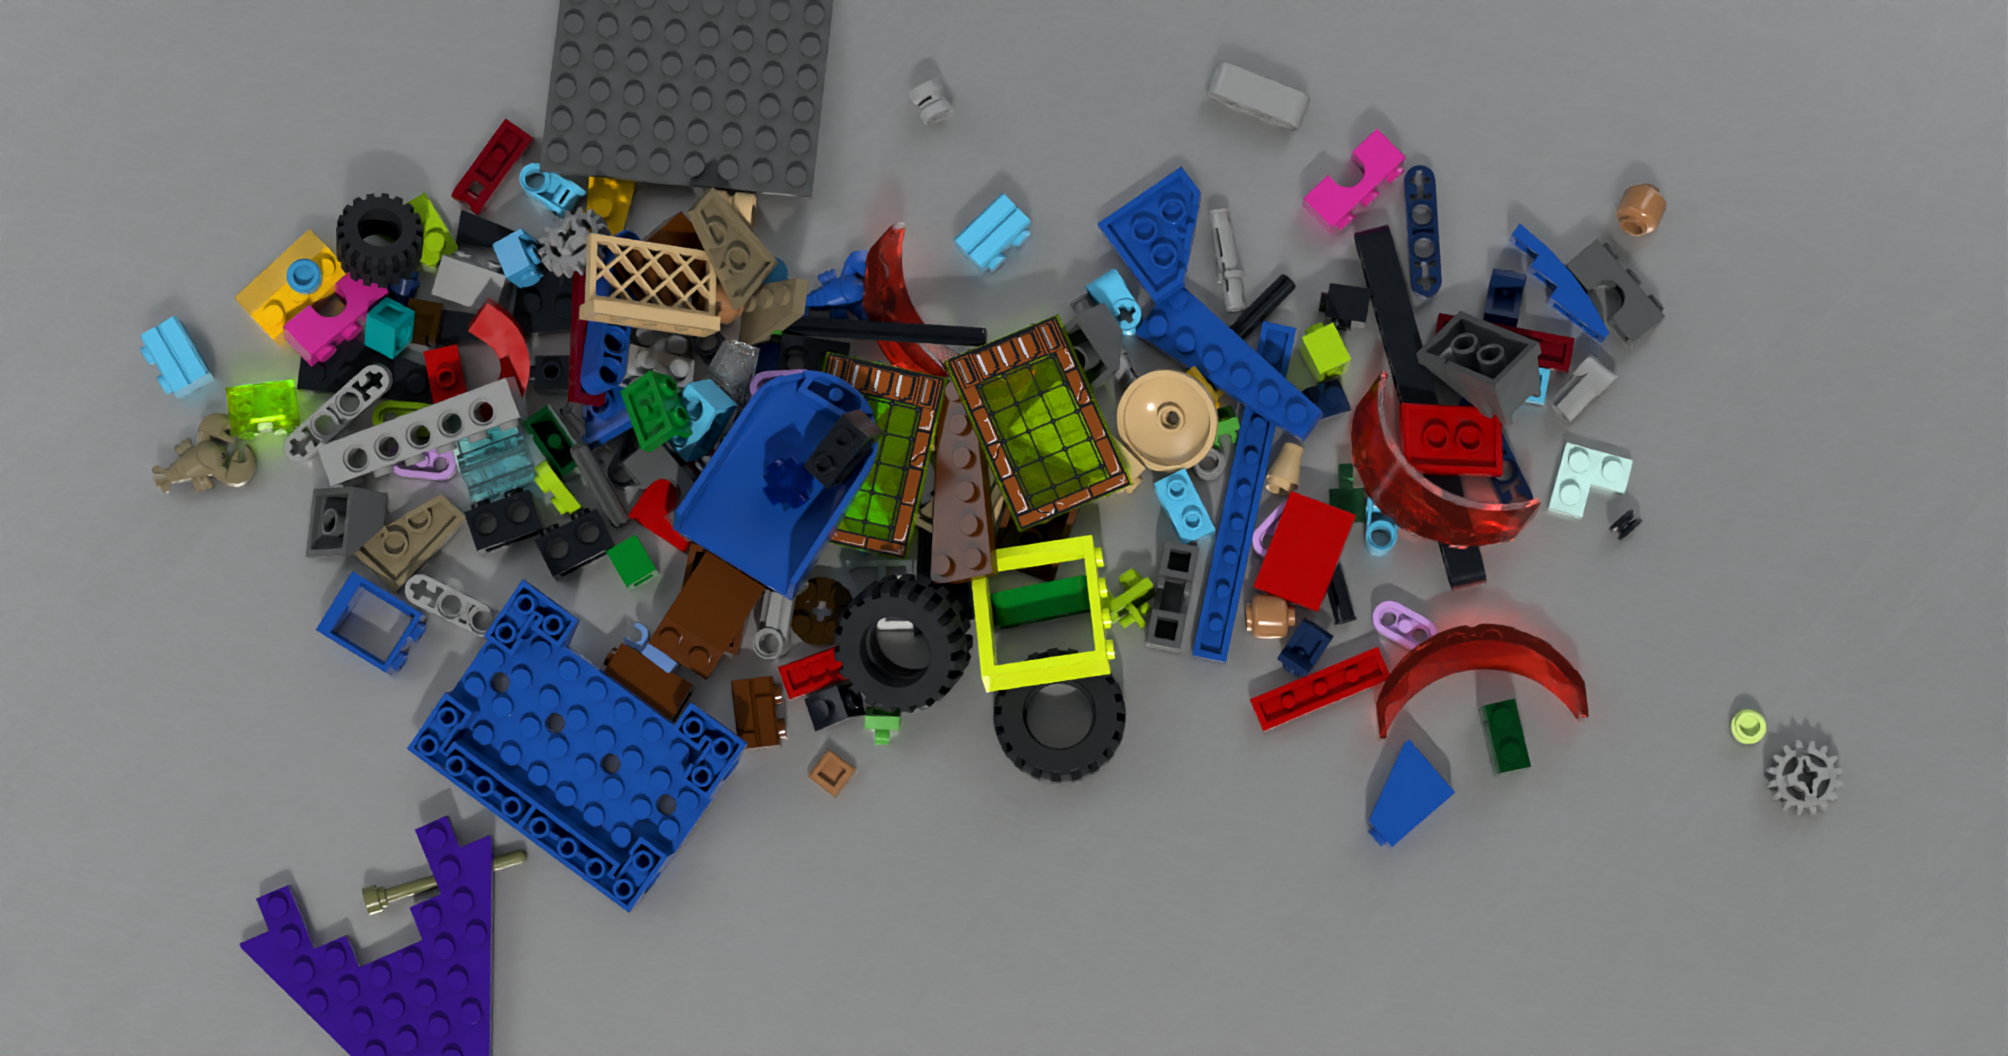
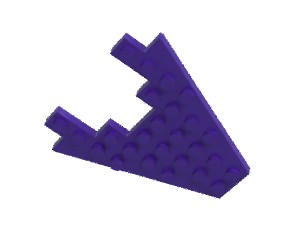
M449 816L442 817L415 829L441 894L410 907L422 937L421 941L363 966L359 962L349 935L316 948L291 885H286L256 898L269 931L240 943L241 949L350 1056H492L494 839L492 835L462 847Z

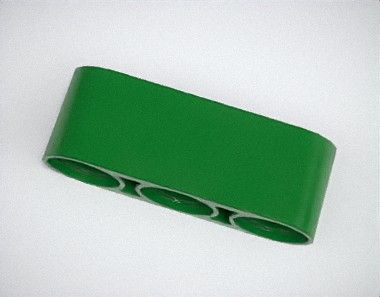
M1086 575L1004 590L990 595L997 629L1013 628L1091 611Z

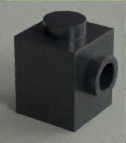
M1330 283L1328 293L1321 292L1318 312L1325 313L1323 323H1334L1339 331H1350L1351 327L1364 329L1371 289Z
M570 355L535 356V365H530L529 384L530 386H535V391L538 395H568Z

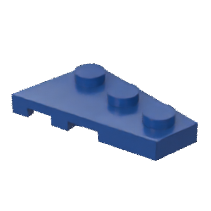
M617 386L605 392V404L599 407L586 404L582 407V419L585 420V436H582V441L588 444L591 451L633 427L620 393L625 387Z

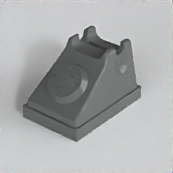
M1459 311L1416 353L1419 364L1426 366L1427 369L1473 404L1483 416L1492 418L1494 414L1500 423L1507 426L1513 423L1514 412L1530 396L1539 398L1541 395L1538 355L1542 352L1539 342L1462 311Z

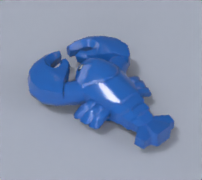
M864 249L854 251L844 261L840 277H836V271L832 268L830 271L827 270L819 274L818 279L823 286L811 291L806 296L803 316H808L809 310H830V318L849 319L846 310H849L859 320L886 322L891 318L895 307L894 294L890 286L885 287V300L883 302L879 301V296L881 295L879 288L872 294L865 306L862 302L868 293L869 286L863 280L855 277V274L865 280L877 282V276L871 272V269H874L882 281L888 278L887 269L881 258L875 253Z

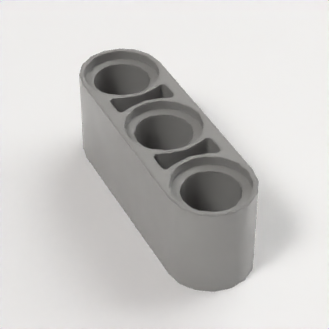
M1227 62L1218 63L1206 92L1209 98L1292 131L1298 130L1310 101V97L1301 91Z

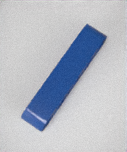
M624 230L613 235V237L641 241L637 234L630 230ZM604 248L602 252L605 254V258L600 260L606 266L616 256L609 248ZM612 266L609 271L622 285L625 281ZM603 275L596 281V295L608 297L615 291ZM627 286L624 290L635 301L636 296ZM588 321L580 374L581 385L587 393L600 395L619 386L623 382L631 327Z

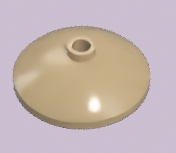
M1160 369L1142 375L1125 390L1118 405L1117 429L1124 447L1143 466L1158 472L1174 473L1184 468L1186 470L1193 467L1210 452L1217 437L1218 413L1212 396L1197 379L1181 371ZM1171 411L1178 414L1179 420L1177 423L1171 421L1169 417Z

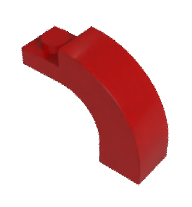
M487 297L469 323L468 331L487 343L497 354L501 365L497 381L515 376L523 398L530 374V353L527 339L516 319L504 307ZM484 402L480 409L481 416L487 421L492 418L493 408L489 403Z

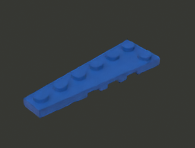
M1185 287L1157 306L1155 305L1135 332L1137 338L1189 370L1195 365L1208 383L1303 443L1323 417L1322 411Z

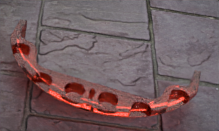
M902 221L891 225L868 251L865 261L867 265L864 283L865 295L863 296L865 313H868L870 321L924 324L910 300L904 281L902 245L906 225ZM876 340L879 348L893 366L941 378L954 376L948 360L961 355L944 344ZM1045 361L1031 367L1034 377L1048 366ZM1023 365V366H1020V367H1018V368H1015V369H1013V370H1011V371H1008V372H1006V374L1011 373V372H1013V371H1016V370H1018V369H1020V368H1023V367H1025L1026 365ZM1025 368L1008 375L1006 379L1013 395H1015L1032 381L1033 377L1029 369ZM998 375V376L993 377V378H991V379H989V380H986V381H984V382H981V384H984V383L989 382V381H991V380H994V379H996V378H998V377H1001V375ZM1003 378L986 384L982 388L987 401L1012 396ZM979 389V392H980V394H981V396H982V399H983V401H985L984 396H983L981 390Z
M1382 370L1356 406L1351 431V454L1354 468H1357L1364 484L1363 489L1374 505L1384 515L1391 517L1395 525L1409 534L1424 541L1430 539L1449 544L1450 548L1467 549L1469 546H1484L1496 543L1501 545L1513 541L1535 518L1542 502L1538 498L1506 504L1477 502L1449 493L1421 475L1402 454L1389 428L1385 411V386L1388 374Z
M1482 623L1475 627L1463 625L1450 628L1433 635L1408 652L1388 676L1376 702L1377 742L1386 740L1387 731L1393 720L1414 695L1431 683L1455 673L1488 669L1524 676L1556 695L1569 708L1577 721H1585L1589 718L1585 682L1579 672L1552 645L1539 637L1514 627L1499 624Z

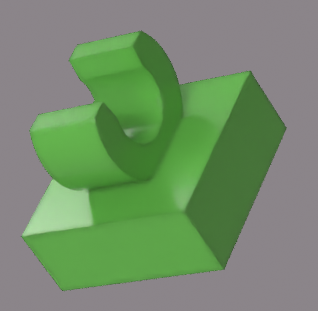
M1231 405L1217 409L1218 432L1213 445L1216 449L1220 448L1218 442L1220 435L1229 434L1234 444L1238 441L1235 430L1241 429L1237 415Z
M867 707L864 729H875V745H889L890 730L900 729V708H896L892 713L883 711L882 707Z

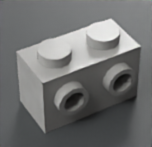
M455 250L454 254L442 255L431 292L432 295L478 310L486 298L489 297L506 308L513 283L506 279L500 263L487 260L486 265L474 261L475 256L473 254L460 250Z

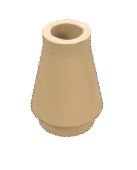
M1284 443L1280 454L1265 477L1267 481L1266 488L1269 491L1288 497L1291 491L1298 489L1301 456L1303 453L1302 447L1293 443Z

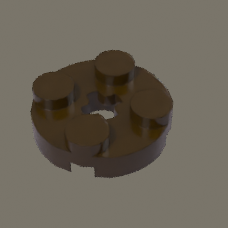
M827 577L812 578L808 580L809 587L802 594L796 596L791 628L806 644L815 647H828L836 644L833 641L834 631L839 626L837 621L853 598L849 590L834 579ZM820 603H826V608L831 610V615L825 616L823 621H817V615L812 613L813 607H818Z

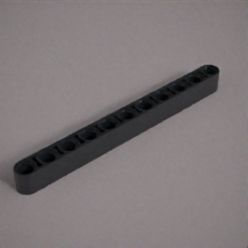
M1384 225L1354 233L1355 245L1367 289H1371L1370 300L1399 405L1401 403L1439 404L1430 371L1426 366L1419 364L1416 355L1423 346L1389 226ZM1419 474L1452 591L1486 583L1487 579L1459 476Z

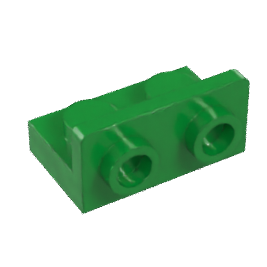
M651 370L620 391L641 450L649 453L675 435L688 438L693 434L689 424V415L683 408L678 395L679 389L676 382L671 376Z

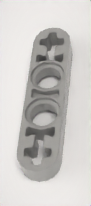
M372 364L362 369L286 438L283 447L287 458L293 462L300 463L308 461L318 454L317 447L330 443L390 389L393 382L391 371L382 364ZM370 372L373 374L380 372L383 375L380 379L382 387L376 385L364 392L356 386L357 382H359L360 387L368 384L372 379L369 375ZM347 392H352L359 398V407L354 412L347 411L342 405V398ZM365 393H367L368 395L371 396V398H370L369 400H368V398H367V396H366ZM321 415H328L334 421L335 426L330 434H324L317 428V420ZM312 434L321 441L318 444L316 439L311 440L305 446L307 454L303 452L296 454L294 452L297 446L294 442L295 439L302 441Z
M416 574L409 578L405 585V595L411 603L487 640L484 637L487 630H479L473 624L475 613L481 610L487 611L491 614L493 622L500 613L499 610L429 575ZM422 580H425L427 582L426 588L433 593H436L437 586L444 589L437 598L435 608L429 605L433 600L426 595H422L420 599L414 597L415 590L411 588L413 583L419 584ZM448 595H455L461 600V610L455 615L447 614L442 608V601Z

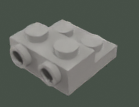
M631 327L625 376L619 386L627 387L651 370L671 376L678 386V395L681 398L680 393L688 383L693 382L695 360L691 359L692 336Z

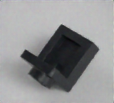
M852 683L836 685L804 699L815 732L825 730L848 719L865 715L863 697L860 691L855 694L849 688Z

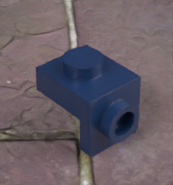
M1492 270L1484 308V321L1517 327L1522 294L1526 282L1525 274L1516 273L1511 270Z
M1338 378L1301 391L1322 411L1323 417L1319 422L1343 415L1352 410Z
M1305 617L1277 659L1282 662V666L1289 673L1307 677L1334 636Z

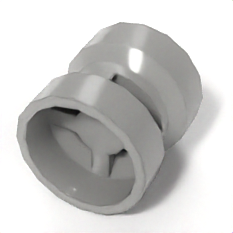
M939 79L926 81L909 92L912 103L918 105L920 109L919 116L924 125L938 122L954 110L950 101L942 95L943 87Z

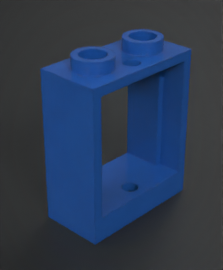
M352 571L319 623L316 631L391 676L394 671L399 672L407 662L409 654L406 651L413 641L417 643L427 629L425 621L428 617ZM365 590L412 618L385 662L338 634Z

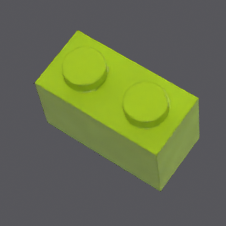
M1320 322L1304 331L1306 335L1301 338L1299 351L1316 385L1329 381L1348 371L1351 357L1334 323L1324 326L1323 322Z

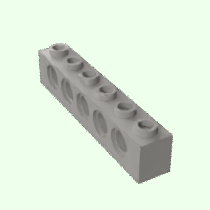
M515 376L507 377L317 447L330 485L342 484L343 487H354L364 483L362 476L374 473L375 478L394 472V464L405 461L406 466H410L426 460L424 453L435 449L438 455L457 449L456 442L468 438L469 444L489 437L487 430L499 426L500 431L503 432L520 426L519 419L528 416V412ZM484 402L489 403L493 408V416L489 421L485 420L480 413ZM452 414L458 415L461 419L462 426L458 432H454L449 426V419ZM422 425L427 427L430 432V439L426 444L422 443L418 438V429ZM390 437H393L398 442L399 449L396 455L390 454L387 450L386 443ZM359 448L364 450L367 455V463L364 467L360 466L355 459V454Z

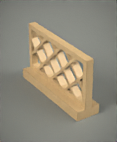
M594 233L587 235L585 303L580 305L579 319L699 337H707L720 331L721 317L715 316L716 273L705 251ZM597 244L607 245L616 256L606 266L597 256ZM632 249L639 250L647 261L638 270L625 256ZM663 254L670 255L678 265L670 275L666 273L657 261ZM694 259L706 260V275L700 280L688 266ZM618 261L631 275L622 285L609 271ZM649 266L654 269L662 280L653 290L640 275ZM681 271L694 285L685 294L681 292L672 280ZM602 275L615 290L608 297L596 295V281ZM634 280L646 294L640 301H633L624 290ZM665 285L677 298V301L671 306L664 305L656 295ZM696 290L705 299V311L696 310L687 299Z

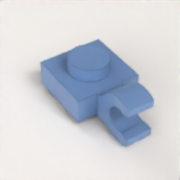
M636 622L634 626L641 631L642 638L638 642H632L631 639L625 637L623 639L624 643L632 649L641 652L668 674L670 672L675 674L681 664L648 643L650 640L648 628Z

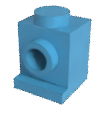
M522 228L492 244L506 279L520 289L536 284L544 276L539 265L542 262V257L538 254V250L535 247L538 244L536 238Z

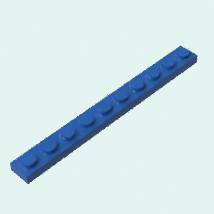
M1263 321L1256 352L1286 378L1297 328ZM1246 406L1242 417L1241 429L1239 431L1192 657L1225 664L1276 425Z

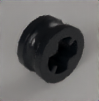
M1632 508L1608 528L1611 532L1616 531L1618 533L1617 539L1619 541L1624 539L1643 522L1641 518L1634 517V510Z

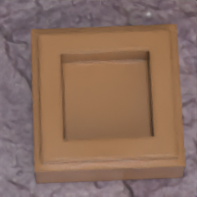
M828 749L809 773L808 777L836 798L857 770Z

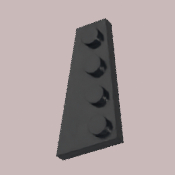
M345 339L336 346V352L327 361L321 362L319 360L312 367L301 356L297 383L298 391L334 395L365 367L372 364H382L391 371L393 382L390 389L378 400L434 404L425 365L400 356H396L392 360L354 339L350 341ZM370 372L371 381L363 387H360L359 382H357L356 386L364 392L376 385L382 387L380 379L383 375L380 372L376 374ZM347 392L344 395L349 397H358L356 394L352 392ZM365 393L367 398L370 399L371 396Z

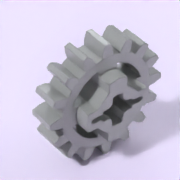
M578 208L575 215H572L567 210L565 211L564 219L560 220L555 217L553 219L554 227H545L544 229L548 234L547 237L540 238L538 241L542 245V248L538 250V254L542 257L541 261L549 271H553L558 277L564 273L567 278H571L574 271L584 275L587 235L591 233L612 235L611 231L607 228L608 224L600 214L597 215L593 209H589L585 213L582 208ZM597 244V256L600 259L605 258L602 249L608 248L607 245Z
M1800 740L1794 742V750H1791L1787 745L1783 746L1781 751L1784 756L1774 755L1771 758L1777 766L1766 770V773L1774 776V780L1766 784L1768 788H1776L1777 790L1772 796L1773 801L1782 798L1784 800L1782 809L1785 811L1794 806L1795 815L1797 816L1802 814L1804 808L1807 809L1810 816L1815 815L1817 805L1823 811L1827 810L1829 805L1826 800L1836 801L1839 798L1833 791L1834 788H1841L1844 785L1843 782L1836 780V776L1844 772L1843 768H1834L1833 763L1838 759L1837 755L1828 758L1825 755L1828 746L1824 745L1819 750H1816L1814 740H1810L1806 748H1803ZM1810 756L1819 760L1824 767L1819 768L1813 764ZM1793 757L1792 770L1789 774L1782 775L1786 763ZM1803 769L1805 774L1812 775V780L1807 783V787L1804 781L1799 782L1797 776L1803 773ZM1827 780L1824 792L1817 798V787L1821 782ZM1786 788H1791L1799 793L1800 800L1791 796Z

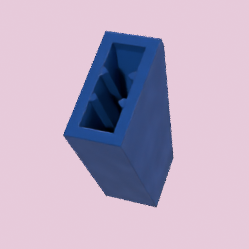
M1410 740L1401 747L1367 821V824L1371 827L1367 833L1379 847L1385 844L1391 849L1455 793Z

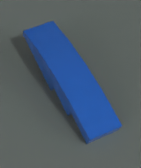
M1519 224L1511 234L1509 242L1534 260L1528 273L1553 291L1547 304L1602 345L1609 335V331L1589 296L1554 253L1524 226Z

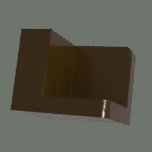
M409 297L407 307L415 311L413 337L410 344L436 349L440 348L444 312L447 308L442 303Z

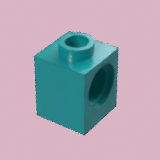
M386 296L366 316L364 345L393 360L412 342L415 311Z

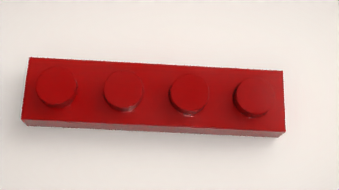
M1375 647L1307 675V677H1302L1251 698L1250 704L1264 733L1391 680V676L1379 648Z

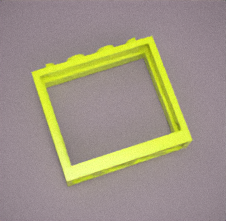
M1087 535L996 549L998 572L1085 559L1095 651L998 665L988 578L973 580L971 582L981 677L986 692L1111 674L1110 660L1115 659V648L1113 639L1107 640L1106 630L1112 629L1110 610L1109 608L1103 609L1102 599L1108 598L1106 578H1099L1098 569L1105 566L1102 547L1095 548L1093 536Z

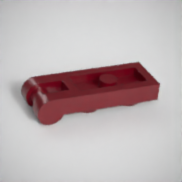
M505 118L457 184L451 197L459 203L465 202L471 206L470 211L481 216L488 208L492 198L534 142V138ZM475 182L484 187L479 195L471 191Z

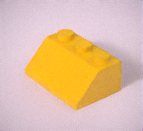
M309 229L234 298L261 328L282 347L287 342L284 339L283 326L308 305L319 313L336 297L335 283L347 273L342 270L341 262H338L337 256ZM310 259L320 267L323 281L317 291L312 294L303 295L295 292L290 287L286 276L289 266L294 261Z

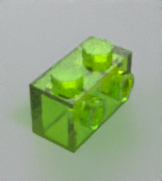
M294 379L225 388L231 437L239 436V439L246 440L258 437L259 433L273 432L274 435H286L292 433L294 429L300 426Z

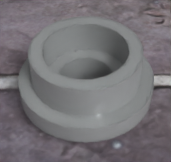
M1213 446L1205 456V458L1213 459L1215 463L1213 468H1203L1201 461L1191 467L1194 474L1200 479H1216L1225 468L1223 453Z

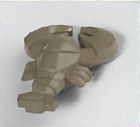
M213 413L205 416L198 427L196 445L193 446L191 438H186V440L181 441L180 444L175 446V451L179 454L180 458L171 463L167 469L158 465L152 468V481L155 487L161 489L163 494L170 493L172 483L192 480L196 492L205 491L215 487L209 476H213L225 485L233 487L249 483L255 475L257 464L254 451L249 444L243 445L245 459L243 461L239 460L241 451L237 448L233 452L226 468L223 466L226 458V447L211 441L212 437L226 443L234 442L233 436L228 435L226 430H231L241 440L244 438L242 427L234 418L227 414Z

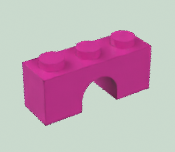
M1376 129L1351 155V160L1361 170L1363 179L1355 186L1343 187L1327 175L1303 198L1302 206L1330 234L1336 228L1343 231L1355 219L1352 213L1361 205L1367 208L1380 195L1377 191L1378 188L1386 181L1391 185L1405 171L1402 166L1406 157Z
M349 272L335 283V294L344 304V311L335 317H324L308 305L283 326L284 339L311 367L319 360L325 362L336 352L337 345L345 339L347 341L352 340L361 332L362 325L366 322L367 314L386 296L389 297V291L386 288H378L376 283H371L370 287L365 286L362 279H359L357 282L351 279Z

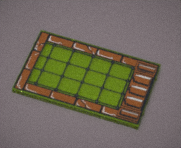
M1059 314L1038 323H1032L1026 328L977 348L969 349L967 352L944 361L1019 533L1041 523L1044 524L1048 520L1103 497H1109L1111 494L1133 485Z
M826 352L822 372L837 376L858 390L870 405L876 425L885 432L878 441V450L873 467L829 544L907 561L948 378L926 374L923 371L917 372L858 359L855 356L849 357Z

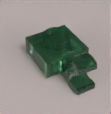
M1353 463L1339 464V489L1328 490L1329 505L1355 514L1354 524L1365 523L1364 488H1353Z

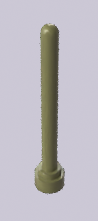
M518 849L494 856V871L523 863L527 859V853L523 849ZM430 875L387 889L384 886L377 888L376 885L362 888V894L369 915L383 912V908L389 906V902L438 888L434 875Z

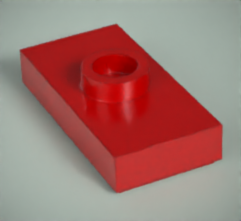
M457 344L423 351L434 404L467 392Z
M837 646L778 667L790 701L849 680V678L843 679L838 670L842 666V662L835 661L833 650Z

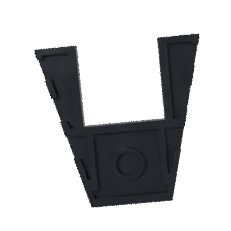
M461 210L456 244L461 247L495 251L492 244L515 231ZM536 240L538 244L535 247L539 250L542 248V245ZM541 262L539 265L544 276L532 286L521 289L517 286L513 317L519 323L525 335L571 332L573 276L567 278L563 273L558 277ZM445 310L440 344L448 346L454 343L484 342L468 331V325L475 314Z

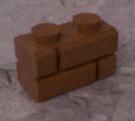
M772 676L731 681L736 733L748 742L744 752L781 748V739L787 738L785 718H778L777 705L783 704L781 683L774 684Z

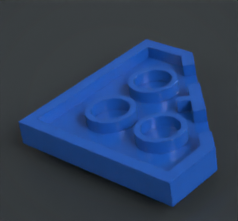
M1182 167L1097 223L1098 229L1156 306L1185 286L1202 196L1200 190Z

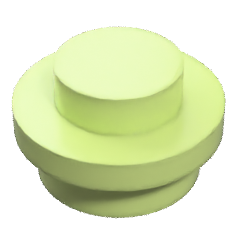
M1745 709L1733 717L1731 732L1737 741L1743 744H1754L1763 738L1766 732V722L1759 712Z

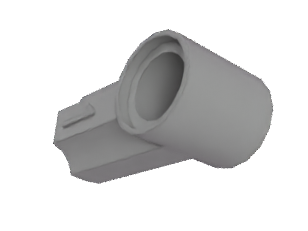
M1593 353L1573 372V377L1548 403L1554 412L1568 423L1575 419L1594 397L1598 398L1618 377Z
M765 589L759 628L753 639V648L759 657L773 659L781 657L789 651L791 646L789 634L796 596L790 601L772 589ZM770 633L778 639V648L775 652L770 651L766 646L765 640Z

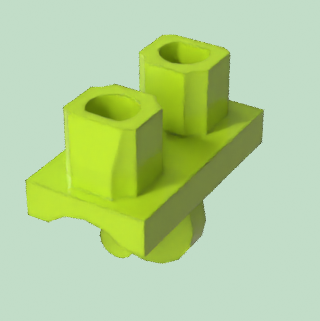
M1131 568L1118 578L1126 592L1115 598L1107 587L1108 598L1102 599L1103 609L1109 608L1112 625L1118 621L1122 628L1125 629L1135 622L1141 630L1146 626L1142 617L1152 610L1147 601L1153 598L1156 592L1153 588V583L1148 577L1144 579L1134 568Z

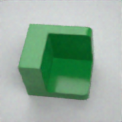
M636 535L606 551L629 591L660 574Z

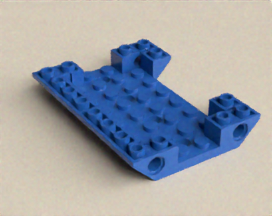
M523 579L485 633L484 637L487 638V641L455 688L444 693L407 749L630 913L660 878L736 769L748 742L693 702H690L676 723L661 714L569 645L580 620ZM498 672L506 674L509 678L510 684L505 692L497 690L493 684L494 676ZM552 713L562 715L565 720V726L561 732H555L549 727L548 720ZM607 754H614L620 760V769L616 773H611L604 767V758ZM664 794L672 796L676 801V809L671 814L663 812L659 806V800Z

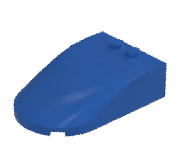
M803 370V373L787 376L780 375L768 381L751 397L676 510L673 530L792 601L827 547L869 475L876 458L878 442L845 484L830 489L821 484L803 465L842 414L860 409L875 423L870 405L852 385L829 373Z

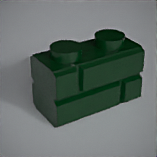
M550 404L544 406L521 423L561 481L566 484L581 474L570 452V448L578 442Z
M1515 699L1481 706L1478 709L1488 755L1489 758H1492L1490 764L1493 776L1498 777L1528 770L1531 764Z

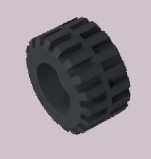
M374 193L366 194L365 200H362L360 197L354 199L353 206L346 205L343 209V215H339L337 220L336 256L338 262H341L342 270L345 273L350 272L351 279L356 282L362 279L365 286L370 287L371 283H376L378 288H385V283L391 282L392 286L400 284V278L407 280L411 277L412 270L416 271L418 269L419 261L422 260L423 225H421L419 213H414V207L410 203L403 205V199L398 196L391 199L389 194L381 193V197H375ZM382 234L393 238L395 242L387 246H373L363 239L371 235Z

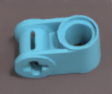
M538 163L526 165L520 173V183L525 194L561 219L565 218V211L569 210L571 212L579 198H584L587 194L584 189L565 177H561L556 173L540 172V164ZM534 174H540L545 177L544 184L537 189L527 186L528 179Z
M1112 268L1085 286L1096 306L1105 303L1123 330V335L1131 336L1135 334L1142 324L1141 309L1115 268ZM1124 311L1128 315L1132 314L1133 322L1128 324L1126 320L1121 321L1120 314Z
M1368 488L1365 506L1364 546L1371 555L1380 557L1392 551L1397 539L1403 491L1391 494L1375 492L1374 488ZM1376 531H1383L1388 535L1390 542L1385 546L1376 545L1372 541L1371 535Z

